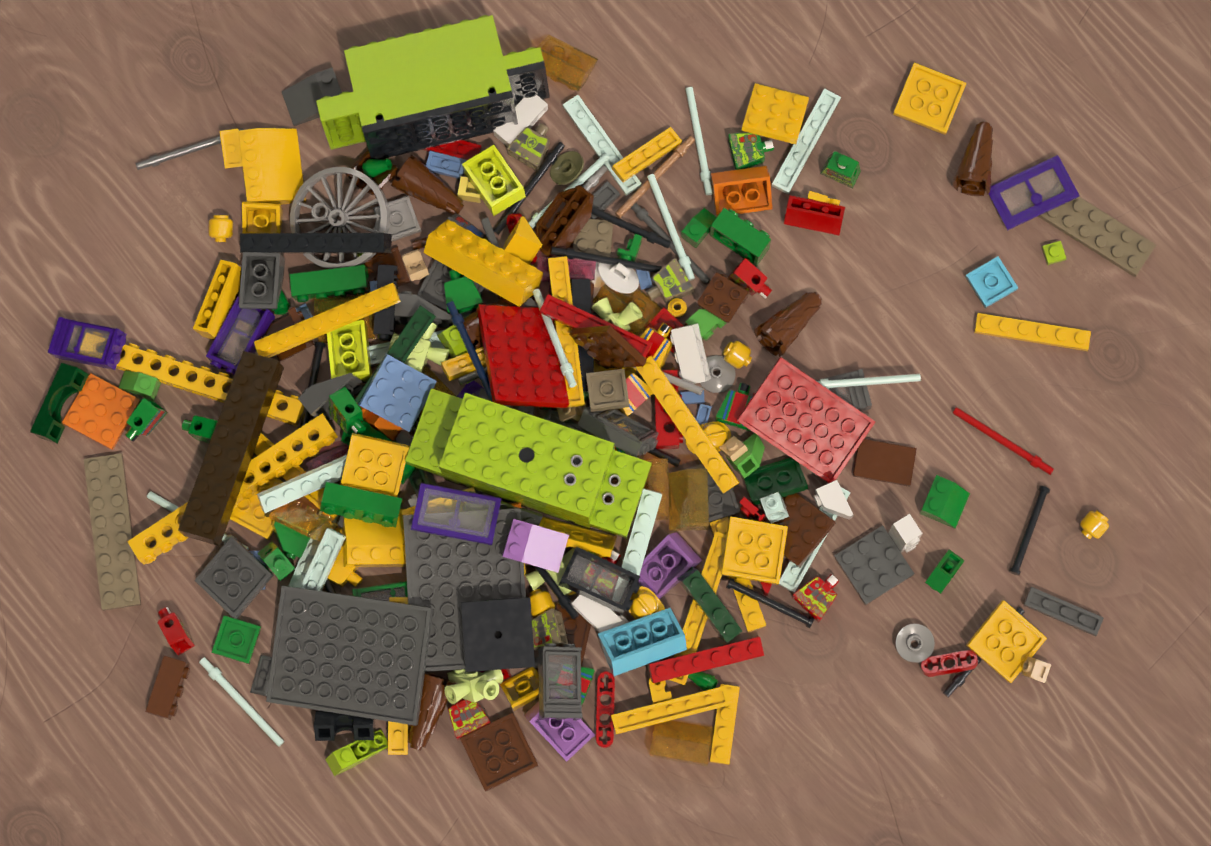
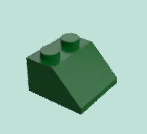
M936 475L920 514L955 529L970 493L955 482Z

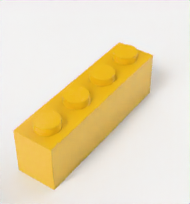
M225 260L219 261L193 326V329L202 337L215 340L234 304L240 289L242 268L236 263Z

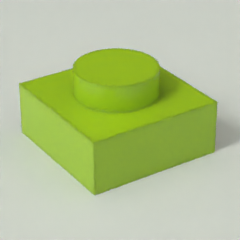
M1061 241L1042 246L1047 265L1066 260Z

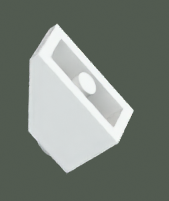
M837 480L815 490L814 500L817 506H821L824 511L848 520L853 517L850 506Z

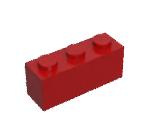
M790 195L784 224L839 236L845 207Z

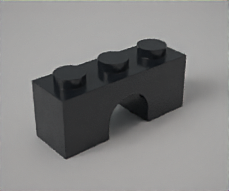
M316 711L314 720L315 741H335L336 734L341 731L353 732L354 740H374L375 719Z

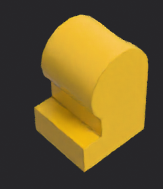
M650 677L649 689L653 704L672 700L671 691L665 692L666 680L652 683Z

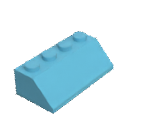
M671 608L598 634L606 661L614 676L687 650L685 634Z

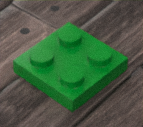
M223 616L212 653L250 665L262 627Z

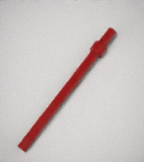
M956 407L953 411L954 415L1024 458L1034 468L1038 467L1049 475L1053 472L1054 468L1041 461L1042 458L1037 455L1033 456Z

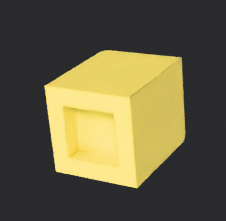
M461 176L458 197L464 201L481 203V195L477 193L471 182H469L468 177Z

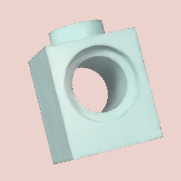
M779 492L760 499L766 517L771 523L789 517L784 500Z

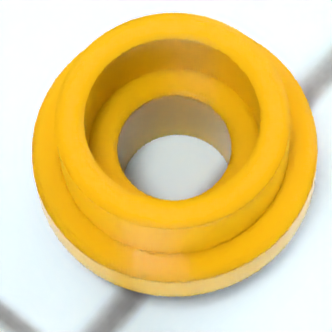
M675 298L669 302L668 311L675 317H681L686 313L687 305L682 299ZM680 305L681 309L675 310L674 306Z

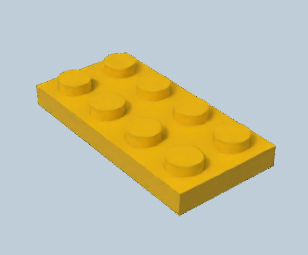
M542 517L539 524L540 527L569 535L566 547H579L587 552L596 553L599 557H610L617 536L546 517Z

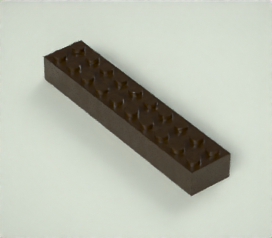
M243 351L178 531L185 537L217 546L221 545L284 370L279 360Z

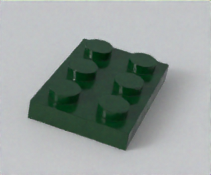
M793 458L761 466L745 479L742 477L754 506L762 504L761 498L779 492L781 497L808 490V484L800 464Z

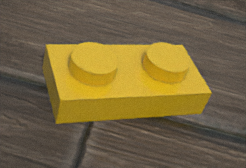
M239 129L220 131L225 169L243 166Z

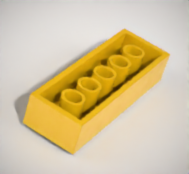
M449 219L428 235L423 252L519 307L533 295L535 289H539L543 272L536 267L525 263L520 258L509 254L502 248L491 244L486 239L475 235L470 230H466Z

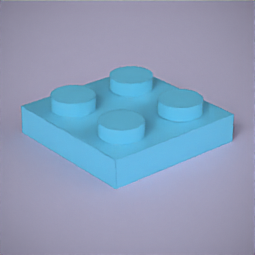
M999 256L965 276L985 308L1018 290V286Z

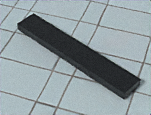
M571 279L570 286L573 306L592 314L590 279ZM578 345L583 393H588L586 373L594 372V359L587 354V351L582 346Z

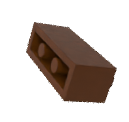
M168 656L163 657L145 712L171 720L172 716L175 717L178 705H176L177 699L182 697L184 691L183 681L188 678L190 673L187 662Z

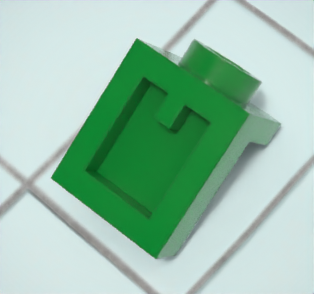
M635 234L633 239H629L627 250L618 248L617 256L620 257L619 259L635 261L642 243V236Z

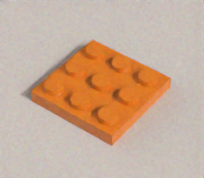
M90 373L82 391L77 395L62 423L113 450L128 425L126 423L141 400Z

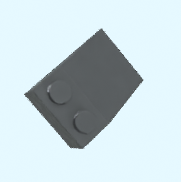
M333 67L317 72L282 91L294 126L320 118L316 100H320L325 96H337L342 93Z
M243 252L239 297L240 309H277L285 269V258L281 253Z
M410 291L398 293L401 302L395 304L394 313L397 325H407L420 305L436 316L432 323L436 324L437 327L449 328L453 325L450 314Z
M348 373L312 385L305 389L298 399L312 416L317 417L323 413L329 422L332 419L329 409V395L346 387L352 397L355 398L361 392L366 382L354 374Z

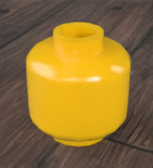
M213 215V218L209 220L208 235L211 238H215V242H226V238L233 236V220L229 219L228 215Z
M730 341L723 351L724 361L737 369L743 366L747 367L752 360L750 356L751 349L740 341H734L733 343Z
M1098 510L1095 512L1089 511L1080 522V526L1083 528L1081 533L1089 539L1092 537L1099 539L1109 528L1107 522L1109 519Z
M537 589L530 593L531 615L533 617H538L546 611L555 608L548 591Z

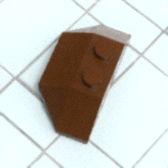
M580 185L557 194L536 224V236L542 243L539 251L550 258L554 256V254H550L551 246L563 249L570 247L591 218L594 195Z

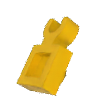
M809 191L807 199L835 205L840 204V200L830 199L826 195Z

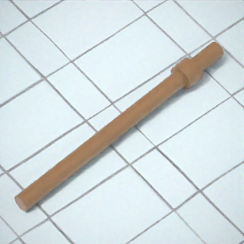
M689 136L681 145H678L673 150L674 153L653 173L656 180L679 157L682 158L687 153L686 150L695 142L692 136ZM648 179L615 212L618 218H621L651 187Z

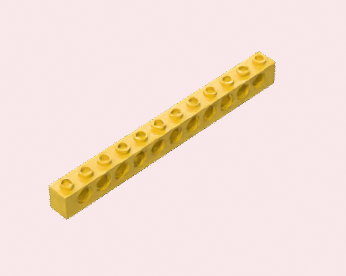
M97 332L92 334L86 333L79 354L102 359L103 353H99V348L106 345L108 339L103 338L104 335ZM132 343L123 346L122 351H125V356L120 359L116 369L140 372L158 378L162 384L218 402H225L228 393H225L224 389L226 386L231 385L233 380L229 378L228 374L223 372L215 374L207 367L201 366L197 368L193 366V363L185 360L181 363L175 361L176 358L169 355L162 357L151 349L143 351L139 349V346ZM137 357H143L141 364H134ZM155 363H161L160 369H152V366ZM178 368L179 373L176 376H171V370ZM191 374H197L195 381H188V377ZM209 380H215L213 387H206V383ZM276 390L267 417L298 427L304 409L303 404L298 399L299 397L295 395L287 397L283 395V392ZM287 403L288 406L285 410H278L279 404Z
M323 413L250 461L234 508L243 499L252 497L254 492L260 488H266L275 478L284 476L287 470L302 464L303 460L307 457L316 455L322 447L334 443L338 436ZM319 434L317 440H311L313 435ZM298 445H303L300 451H295ZM287 455L285 461L279 462L281 456ZM266 466H270V470L263 473V469ZM253 476L254 480L251 483H247L248 478ZM188 502L127 541L143 565L152 563L158 555L170 551L175 544L189 538L178 531ZM169 530H173L171 536L166 537V533ZM156 540V545L149 548L150 543Z

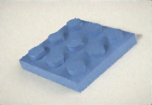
M385 354L358 405L410 432L427 401L431 388H434L437 381Z

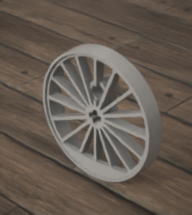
M332 167L317 172L300 187L292 203L290 227L292 233H301L300 223L329 221L308 233H318L328 227L330 228L325 233H349L348 229L352 233H358L349 225L352 224L372 233L388 234L390 210L383 191L370 177L352 168ZM337 174L338 205L326 180V177ZM342 174H351L353 178L343 203ZM360 178L367 185L348 206L357 179ZM320 180L323 182L333 208L312 189ZM371 188L377 198L352 210ZM310 191L321 203L310 206L303 203V200ZM379 203L380 210L378 215L352 216ZM301 206L312 209L311 212L314 219H299ZM324 207L326 210L325 215L320 217V208ZM337 216L342 218L341 221L337 219ZM377 218L374 229L350 221ZM314 253L303 255L321 267L335 269L362 265L376 253H363L360 257L358 253H353L355 259L345 263L344 253H339V263L337 264L328 262L331 253H325L323 260Z

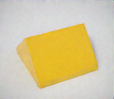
M242 202V233H281L283 210L280 204Z
M524 216L519 219L508 236L503 250L530 265L541 248L542 243Z
M533 667L499 684L513 711L539 698V674Z

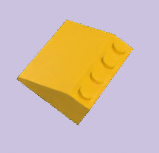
M255 128L238 131L247 202L280 205L293 203L298 190L304 184L297 129Z
M400 511L396 528L343 517V535L346 536L343 542L344 567H406L404 523Z

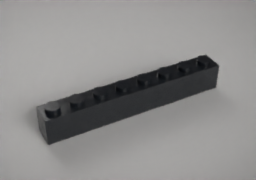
M240 233V253H391L392 234Z

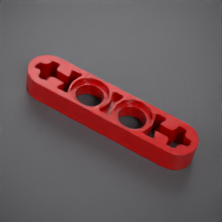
M607 671L600 673L597 679L596 742L601 748H609L614 740V724L611 715H614L615 678L612 673ZM606 675L609 679H612V682L608 683V690L612 689V692H600V688L604 689V682L600 680L604 679ZM609 695L611 703L606 706L602 705L600 702L601 696ZM603 714L611 717V722L608 725L600 723L599 719ZM599 727L603 729L611 728V731L607 730V737L610 738V741H607L605 745L602 741H599V738L603 737V730L599 731Z

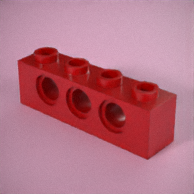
M662 370L667 374L680 378L677 370ZM672 384L673 387L675 388V390H676L677 393H678V387H679V386H676V385ZM655 396L656 431L659 433L656 448L679 449V443H683V435L679 432L670 416L664 412L663 406ZM670 424L675 429L673 432L668 433L664 430V427Z

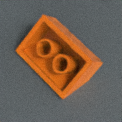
M767 166L711 173L716 217H718L723 208L727 210L732 209L737 214L773 209L770 175Z

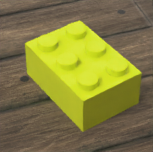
M495 145L462 163L465 175L477 193L481 195L482 200L493 216L526 197L524 187Z
M358 320L327 333L331 379L352 373L364 382H367L372 376L365 321Z

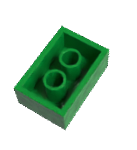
M723 208L711 225L710 236L742 258H746L756 267L770 249V235L763 230L758 231L755 229L750 221L740 219L738 214L732 209L727 210Z

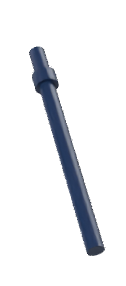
M451 301L446 304L452 316L451 321L459 331L489 400L493 402L489 379L463 324L464 319L458 313L454 302Z

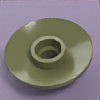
M569 151L560 155L551 167V179L559 185L568 184L575 180L583 169V157L575 151Z

